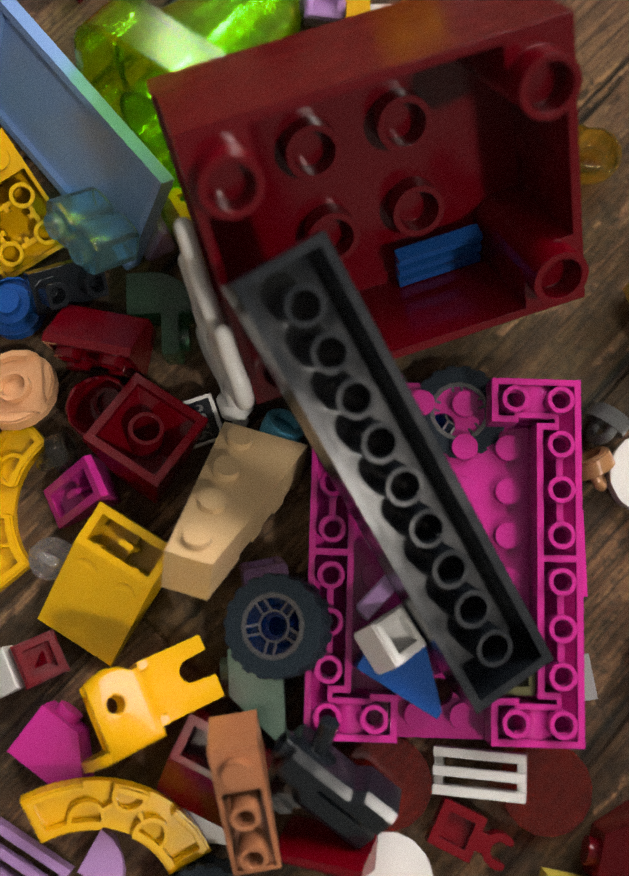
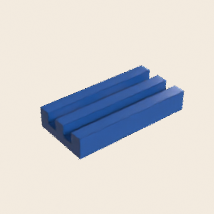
M471 224L395 249V278L399 287L480 262L481 256L479 252L482 248L480 241L483 239V234L478 224Z

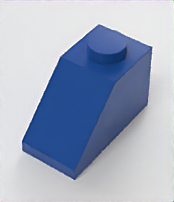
M426 646L399 667L381 675H378L373 670L360 649L352 666L432 717L439 718L442 708Z

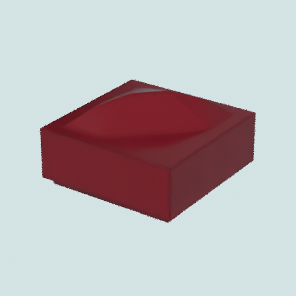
M53 629L8 649L25 691L70 670Z

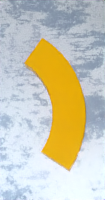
M35 425L22 430H1L0 592L34 566L20 537L17 511L20 491L29 470L41 454L51 446Z
M79 777L57 781L20 796V804L41 844L68 833L88 830L100 831L102 828L114 829L131 835L132 839L153 852L165 866L169 875L212 851L200 827L181 806L166 795L134 781L114 777Z

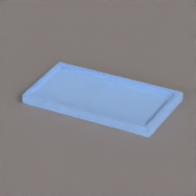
M0 0V124L126 270L139 266L175 178L18 1Z

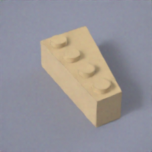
M224 421L164 550L161 587L208 600L238 562L240 553L249 542L253 543L259 535L262 525L272 513L275 514L283 504L284 497L289 490H293L300 482L308 445Z

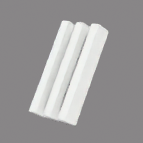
M447 745L433 746L435 760L433 765L434 783L432 784V794L526 804L527 753ZM445 757L517 764V772L445 765ZM444 776L517 783V790L444 783Z

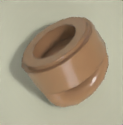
M599 446L582 452V481L591 480L593 486L599 492L606 490L607 480L605 473L611 470L616 463L608 447Z

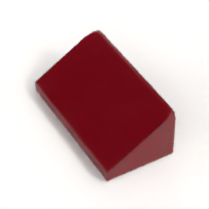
M293 816L278 839L281 862L283 864L333 876H367L375 870L378 836L374 834V839L361 849H354L320 821L302 816Z

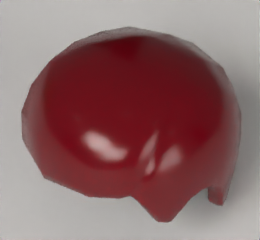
M108 374L94 375L72 387L65 404V411L68 423L79 436L83 437L126 385L122 378Z

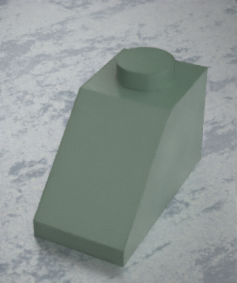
M284 644L277 645L276 649H284ZM268 645V647L274 649L275 645ZM228 648L227 657L220 658L221 685H228L229 697L244 711L257 709L260 727L276 741L287 730L285 679L264 680L256 678L257 675L254 673L248 674L242 669V665L238 661H234L230 655L232 652Z

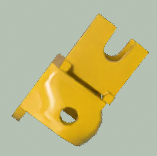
M199 634L140 660L128 669L111 667L100 670L82 685L79 692L102 749L81 762L84 773L94 772L107 767L165 737V725L225 696L216 674L191 683L184 681L180 676L179 669L182 662L205 650ZM108 698L116 702L117 709L114 714L109 713L106 708Z

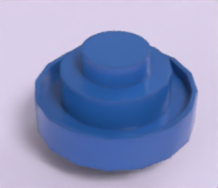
M20 277L1 279L0 336L9 340H17L33 335L42 326L46 314L38 316L34 313L31 293L25 279Z

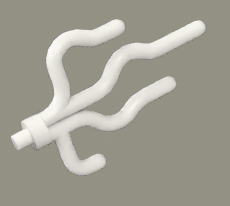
M180 217L174 223V232L181 251L178 257V264L197 324L196 336L199 346L221 390V393L216 398L217 405L223 419L246 427L249 424L248 415L252 412L254 405V395L250 380L242 362L233 330L230 326L225 325L193 222L187 217Z

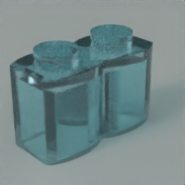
M88 187L47 200L44 226L48 235L68 248L72 260L77 265L82 266L87 272L96 275L138 259L140 235L137 229L125 215L114 210L110 201L98 189Z

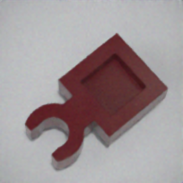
M446 795L442 796L425 835L426 842L467 863H470L473 853L476 851L480 853L490 868L498 871H503L505 865L499 858L491 855L492 846L497 842H502L510 847L514 845V841L505 831L501 829L484 830L488 821L484 814Z

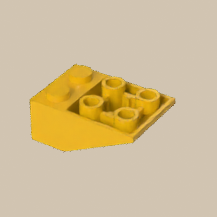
M1 128L0 274L3 278L16 277L76 238Z
M100 502L75 539L37 619L109 666H112L162 588L164 550L168 542L115 508Z

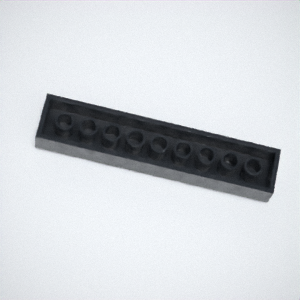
M325 230L302 238L222 285L223 293L403 606L426 641V646L452 691L478 714L554 660Z

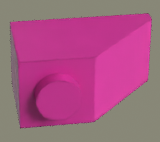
M53 700L43 704L7 750L9 754L47 784L72 778L95 777L94 772L84 773L81 762L92 755L90 728L81 721L83 714L75 706L64 700H61L60 703Z

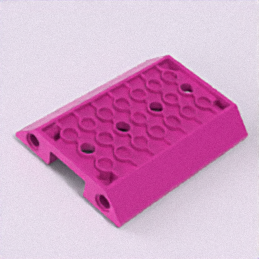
M491 378L486 384V427H504V430L500 431L499 439L496 443L487 447L488 450L481 454L477 453L478 443L468 430L470 428L475 432L479 428L474 423L481 427L485 418V407L478 408L483 406L484 403L482 399L478 401L480 396L474 390L463 386V391H461V387L458 386L454 387V392H452L451 387L443 391L437 398L441 402L440 404L435 403V399L429 391L420 390L422 387L421 383H407L424 416L430 414L435 408L440 410V412L434 410L435 416L445 417V414H447L448 419L455 424V430L452 435L457 437L451 444V450L457 458L448 457L447 454L445 456L554 660L536 672L535 696L503 695L478 714L451 689L449 697L440 703L442 712L439 718L436 719L352 666L354 659L361 649L354 638V633L402 602L397 593L394 592L368 621L356 611V604L385 573L312 447L308 584L315 585L320 590L319 593L322 598H326L330 606L328 610L333 618V624H331V633L333 635L331 642L326 647L327 652L323 659H319L313 669L305 671L303 724H306L316 732L323 716H333L339 722V728L333 741L397 743V737L482 739L490 746L585 749L581 380ZM426 646L434 679H445Z

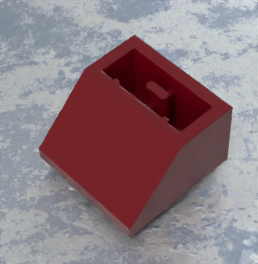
M68 304V306L61 309L44 330L41 341L54 352V357L62 360L66 364V368L71 371L91 374L92 369L107 371L108 375L122 378L125 382H128L135 372L145 378L147 377L157 331L150 319Z
M199 708L190 713L168 757L156 791L166 795L188 811L223 828L207 757L209 717H214V715ZM263 741L267 769L269 770L275 757L271 753L273 745Z

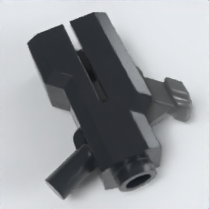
M330 715L323 716L316 732L306 724L299 725L293 732L289 729L284 731L276 740L271 751L272 755L275 756L271 772L281 779L273 780L270 787L273 809L282 814H291L293 807L303 808L354 849H361L374 839V834L378 836L394 823L399 815L401 788L373 766H357L332 746L339 728V722L335 717Z

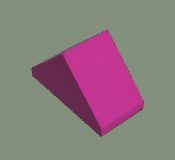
M91 454L83 456L43 491L59 529L69 527L90 517L100 502L111 507L122 502L107 466Z

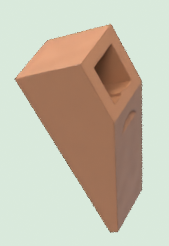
M257 709L209 717L207 757L233 876L282 868L265 749Z

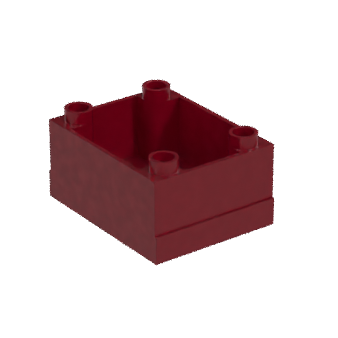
M403 0L145 80L225 323L233 330L257 404L282 397L283 395L223 293L221 286L302 238L323 230L327 233L393 359L585 297V284L589 276V266L583 257L577 100L582 87V71L576 60L574 10L554 0ZM471 224H478L483 234V239L480 241L482 245L479 252L481 256L480 262L399 287L395 278V249Z

